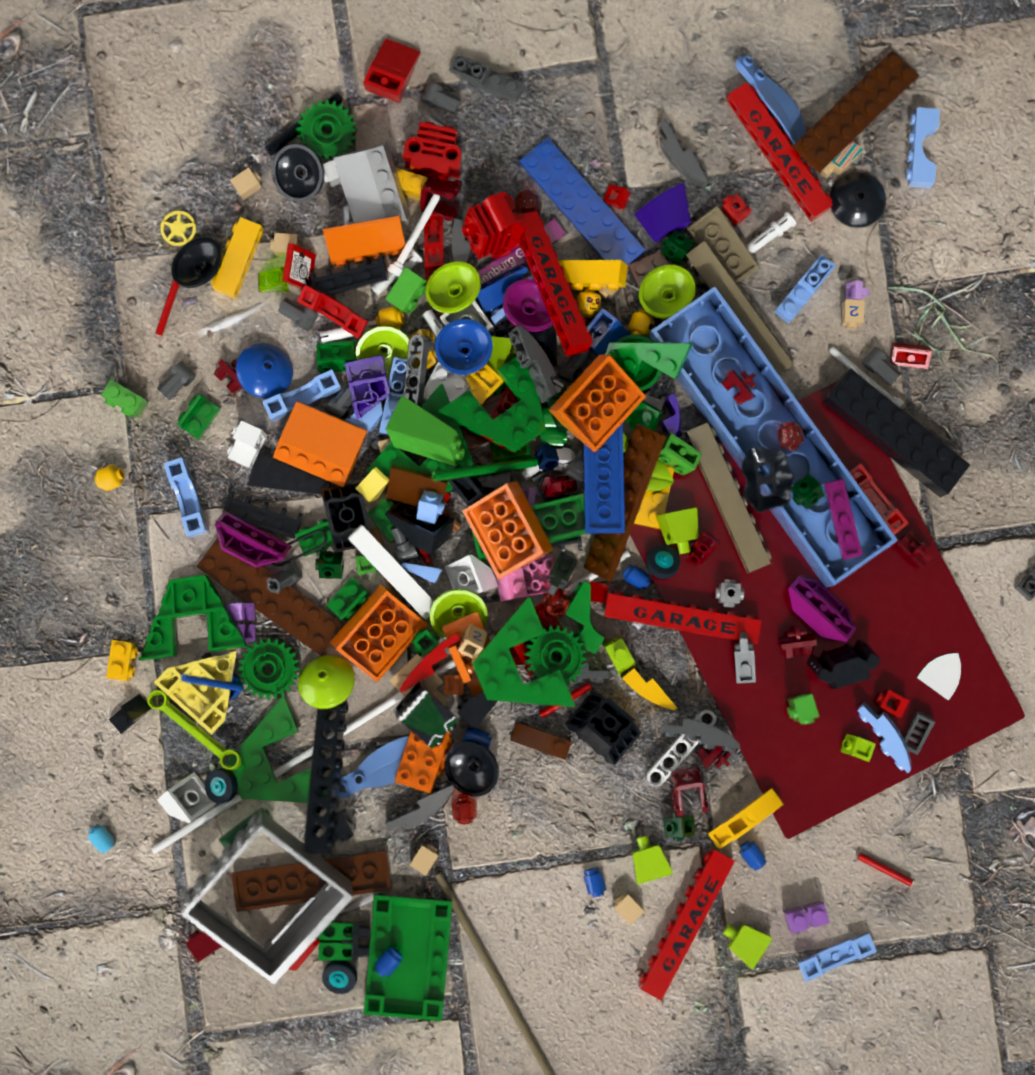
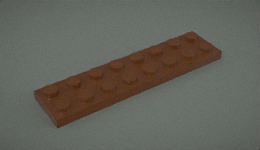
M892 50L811 127L792 148L821 173L919 77V74Z
M636 424L623 458L625 533H596L583 567L610 582L614 579L666 439L665 435L640 424Z
M219 538L215 540L196 566L246 603H254L257 611L320 656H322L330 645V641L344 625L292 587L288 586L279 593L270 592L266 581L274 574L263 566L255 568L221 550Z
M387 850L324 859L352 881L353 895L392 890ZM302 862L232 872L236 912L304 903L311 897H314L327 883V881Z

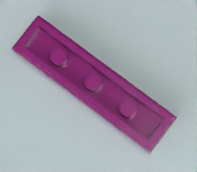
M844 479L824 483L823 486L842 560L863 555Z

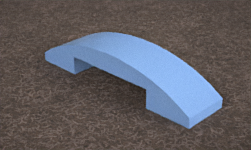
M867 933L825 948L803 959L798 965L805 982L824 975V972L852 960L862 959L877 951L870 934Z

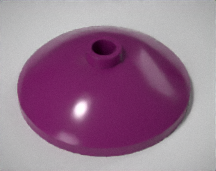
M519 280L507 288L503 297V310L511 323L516 327L521 325L529 332L543 331L553 325L535 280Z

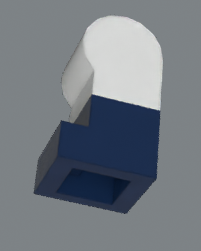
M542 443L535 454L539 469L567 470L575 459V453L569 448L553 449L549 448L548 444Z

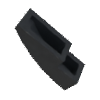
M459 464L453 469L463 468V466ZM474 476L447 480L467 506L473 505L490 494Z

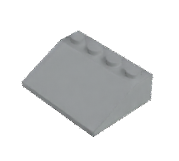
M388 142L333 158L354 223L400 216L402 222L411 216Z

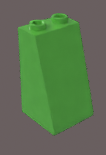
M401 396L385 428L393 446L457 466L459 460L463 459L465 452L457 431L406 397Z

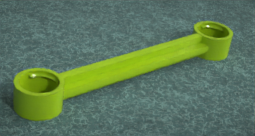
M155 690L149 694L147 699L148 705L152 709L162 710L219 757L223 768L236 770L240 767L242 763L241 755L237 751L226 749L170 703L169 696L165 692ZM164 696L162 706L153 705L154 697ZM236 755V764L234 766H226V756Z

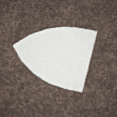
M952 653L937 657L926 665L917 678L949 701L959 684L961 676L959 654Z

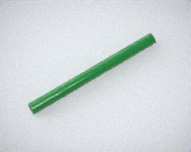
M536 457L436 471L432 472V479L436 482L536 467L538 460Z

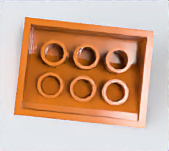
M400 216L323 229L331 263L333 266L336 265V267H344V264L351 262L361 264L362 259L365 258L377 261L380 254H383L384 258L391 255L392 257H399L406 245Z
M600 354L554 403L549 411L572 434L593 452H596L646 396L610 355Z
M297 400L278 441L273 458L344 487L350 481L368 430Z
M517 481L503 485L462 511L498 580L554 550Z
M380 584L330 642L338 652L378 682L415 639L413 636L421 629L423 630L428 624L391 591ZM394 603H395L397 612H398V614H399V617H397V615H396ZM400 607L403 609L404 617L401 614Z

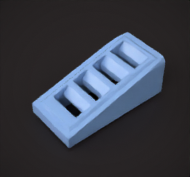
M405 562L401 564L404 570L434 584L437 583L443 571L440 568Z

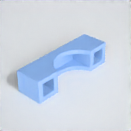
M917 107L914 113H911L910 125H912V132L909 133L908 143H911V150H908L907 161L910 163L909 168L906 170V180H908V186L931 188L935 183L936 164L927 159L923 152L922 144L925 137L934 134L939 128L940 109Z
M331 369L314 377L312 381L296 390L277 394L262 402L270 419L275 422L290 415L297 400L310 406L340 392L342 388L334 371Z
M181 457L164 463L169 482L179 502L181 520L186 536L193 538L208 533L209 529L187 461Z

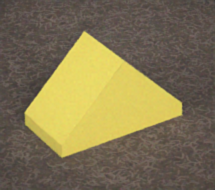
M375 467L355 489L371 502L379 498L390 480Z

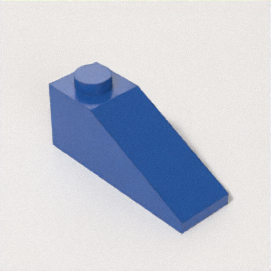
M520 264L482 283L476 298L480 309L484 313H491L503 303V297L507 288L514 282L522 279L528 271L527 267Z

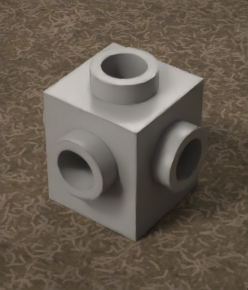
M724 580V583H720L719 587H716L715 598L718 599V603H723V607H735V604H740V600H743L744 589L741 588V584H736V580ZM729 589L734 591V596H728L727 592Z

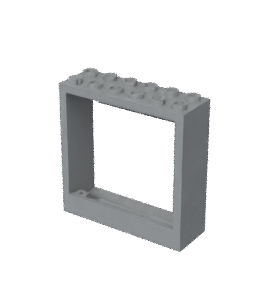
M261 811L250 819L249 825L245 830L241 829L235 836L236 840L232 844L226 845L220 858H215L209 865L210 869L206 873L199 875L193 888L189 887L184 892L181 914L275 984L353 898L351 880L318 854H308L304 851V843ZM261 831L327 881L318 893L302 906L265 948L200 900Z

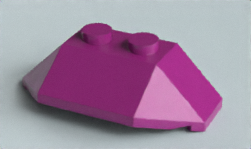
M226 511L215 522L221 550L255 568L284 560L292 549L291 545Z
M798 576L788 588L792 610L821 637L846 642L857 629L855 624H853L848 608L819 581Z

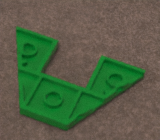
M613 341L609 343L605 355H610L634 383L644 362L676 379L693 343ZM643 400L626 420L633 430L636 424L655 430L663 411Z
M517 357L497 370L499 376L518 398L519 402L492 420L470 390H467L438 411V415L442 414L456 421V424L464 425L468 430L480 436L484 435L492 439L494 443L503 445L514 453L545 432L546 427L539 396L536 393L533 379L530 377L529 369H522Z
M440 384L421 408L457 431L465 451L463 459L459 460L457 465L460 464L463 467L473 466L474 461L463 437L460 425L442 414L438 415V411L450 403L444 385ZM390 442L366 471L370 473L377 467L386 477H389L391 466L394 464L432 475V472L449 470L456 466L431 458H427L419 466ZM449 482L446 492H450L453 489Z
M209 576L185 577L169 580L166 594L161 600V608L158 615H155L151 625V633L145 640L147 643L138 661L177 657L176 618L207 614L208 647L211 652L248 647Z
M530 597L525 600L472 663L487 700L575 707L560 670L523 684L509 648L545 634Z
M285 696L280 698L237 750L242 757V763L239 768L230 771L236 777L237 790L241 799L308 803L311 768L278 782L264 749L266 746L299 732ZM233 755L228 760L227 764L229 766L236 764V755Z

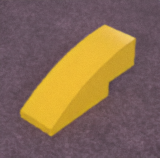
M634 668L621 678L631 689L648 701L674 711L677 709L653 678L645 682Z

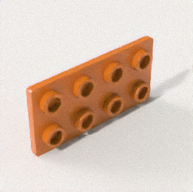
M474 612L443 625L442 629L446 638L456 632L461 638L470 624L485 630V627L478 612ZM488 634L486 636L484 648L482 649V651L491 642ZM459 640L449 646L448 649L463 682L467 683L471 694L475 696L484 692L472 664L475 659L458 652L461 641Z
M411 731L395 782L431 793L436 776L442 777L446 754L454 742L453 739L449 738L451 732L448 731L443 736L444 740L439 746H434L431 749Z

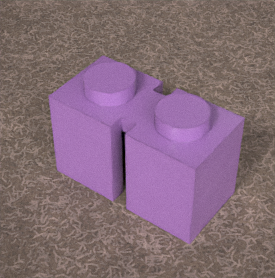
M254 603L225 604L245 641L256 642L255 624H238V621L255 620Z
M821 901L803 905L807 911L805 913L800 906L783 911L788 930L792 934L809 929L808 925L814 928L830 923L825 904Z

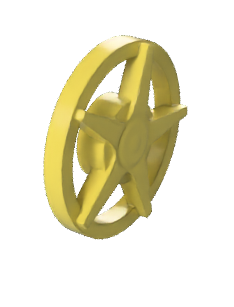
M173 211L162 220L161 234L173 246H184L192 241L196 235V223L184 211ZM177 215V220L173 223L166 222L170 217ZM181 215L187 216L192 223L184 224L181 221ZM165 225L169 226L171 229V233L168 236V238L164 233ZM193 226L191 236L186 239L184 234L187 228ZM177 236L182 237L185 241L176 243L170 240Z

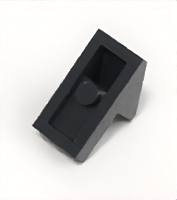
M138 694L120 707L121 709L109 720L123 734L152 708L141 694Z

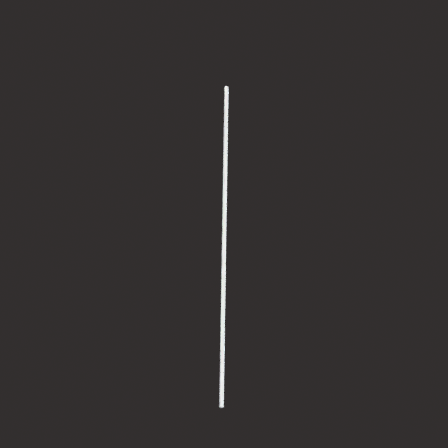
M627 550L623 552L619 563L630 557ZM590 572L547 599L546 602L551 607L573 593L579 582L583 583L584 580L590 582L598 576ZM494 633L489 636L490 641L495 637ZM451 659L437 668L435 672L438 676L455 667L454 660ZM399 692L347 725L343 736L401 701L404 696ZM335 733L330 735L328 739H331ZM314 746L274 770L276 778L313 756ZM239 793L236 794L231 801L218 805L151 847L153 853L160 852L243 799L240 798Z

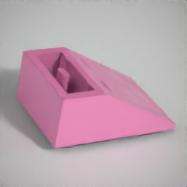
M554 554L544 555L499 580L496 576L500 602L547 594L551 583L547 582V578L556 563Z

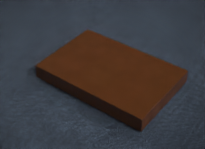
M392 464L386 499L418 507L419 500L424 490L443 495L442 503H444L448 484L447 480L434 482L430 474Z

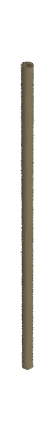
M441 872L436 874L437 882L447 900L452 901V909L544 1075H554Z

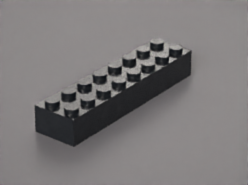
M851 368L840 377L822 401L825 406L940 498L950 493L970 466L968 462Z

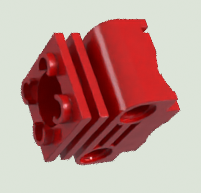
M425 121V123L419 122L418 137H410L406 140L402 158L405 160V168L412 169V173L428 178L436 176L439 180L450 181V178L460 179L462 154L457 146V130L449 125L442 127L430 121Z
M505 191L487 197L483 201L482 207L480 204H477L475 209L473 206L468 208L462 233L464 237H467L471 251L476 254L478 259H481L483 254L485 257H488L489 253L495 259L510 255L512 249L518 248L520 245V237L526 229V224L518 213L513 214L515 212L514 201L510 195L506 196Z

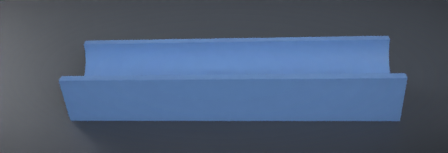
M713 287L651 330L649 339L653 342L693 343L676 380L708 422L709 426H713L717 437L740 469L747 452L751 448H769L782 450L786 454L789 467L794 476L792 486L809 473L822 484L825 494L824 483L844 479L863 553L861 556L842 560L826 494L817 504L812 505L806 510L802 505L798 506L793 501L791 491V499L787 505L769 509L826 588L836 585L898 541L716 287ZM733 369L742 380L744 378L740 373L744 370L748 375L752 373L756 375L752 379L756 384L753 389L748 383L746 384L756 397L741 405H738L733 396L740 392L739 388L735 385L727 391L721 384L728 376L727 373ZM793 433V437L791 438L794 439H791V441H789L788 437H790V434ZM769 464L758 466L760 476L771 475ZM762 484L760 486L761 495H773L772 484Z

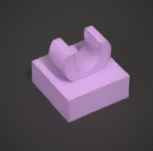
M855 280L846 284V299L862 300L863 296H869V288H863V281Z
M521 488L530 506L540 504L535 503V496H541V493L536 492L535 488Z

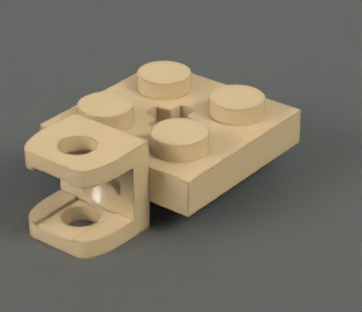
M416 654L389 681L399 690L422 658ZM435 672L420 683L446 705L447 699L438 689L444 681ZM414 686L405 690L401 694L405 697Z

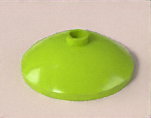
M466 262L447 263L430 276L425 290L427 301L435 310L441 313L459 312L471 305L477 298L481 288V279L477 270Z
M663 265L653 269L644 277L639 288V300L642 307L648 314L659 319H669L692 303L696 295V285L692 275L686 269L677 265Z
M392 326L371 328L358 341L356 360L382 355L387 380L389 381L394 357L408 358L410 339L404 332ZM386 347L387 351L383 352L381 348Z
M451 589L439 595L433 602L430 609V622L435 632L442 638L447 639L442 626L474 612H478L485 627L488 619L487 606L484 600L473 591Z
M324 655L313 659L303 668L298 679V690L302 699L308 705L318 709H329L343 703L350 696L355 685V673L352 666L344 658L336 655Z

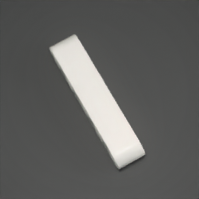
M709 710L700 711L693 719L702 722V716L708 713L711 716L709 725L714 726L716 722L715 714ZM680 734L646 773V779L649 784L653 786L662 785L671 775V772L679 766L699 743V736L696 739L684 738L685 734ZM682 742L686 745V750L683 753H678L676 746ZM667 757L673 759V765L669 768L663 765V761ZM653 772L660 773L661 777L658 782L651 781L650 776Z

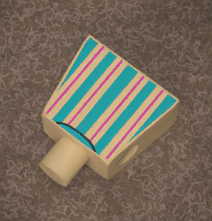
M852 142L820 174L825 178H828L832 172L837 175L842 174L859 158L864 149L855 142Z

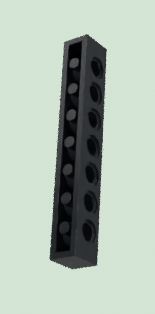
M346 700L333 708L317 710L303 850L308 854H332V848L335 847V836H333L334 828L337 827V817L335 815L336 809L339 808V797L337 795L338 789L341 788L339 774L343 768L341 754L345 749L343 734L347 729L345 713H348L349 709ZM336 713V717L333 720H329L330 716ZM331 732H335L334 736L328 739V735ZM329 751H333L331 757L326 758V754ZM327 770H331L330 775L328 777H324V773ZM329 789L328 794L322 797V792ZM327 808L326 814L320 816L321 810ZM321 828H325L324 834L318 836V831Z

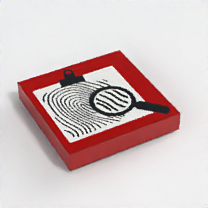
M288 243L282 281L301 290L305 284L311 286L310 273L314 272L316 254L294 243Z

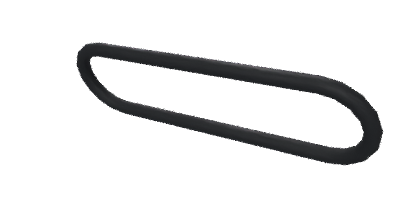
M318 529L287 543L291 545L318 532L324 535V542L321 545L280 564H271L279 567L322 548L327 542L326 533Z

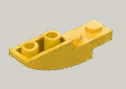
M771 788L711 830L708 835L720 850L759 824L784 803L773 788Z

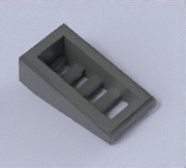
M919 710L915 712L903 737L908 751L916 755L919 754L936 722L934 717ZM919 719H922V720H924V721H926V722H928V723H927V725H926V724H923V723L919 722L918 720H919ZM915 726L924 729V731L922 732L915 729ZM914 733L920 736L921 738L918 739L916 737L911 736V734ZM908 739L917 743V747L907 743Z

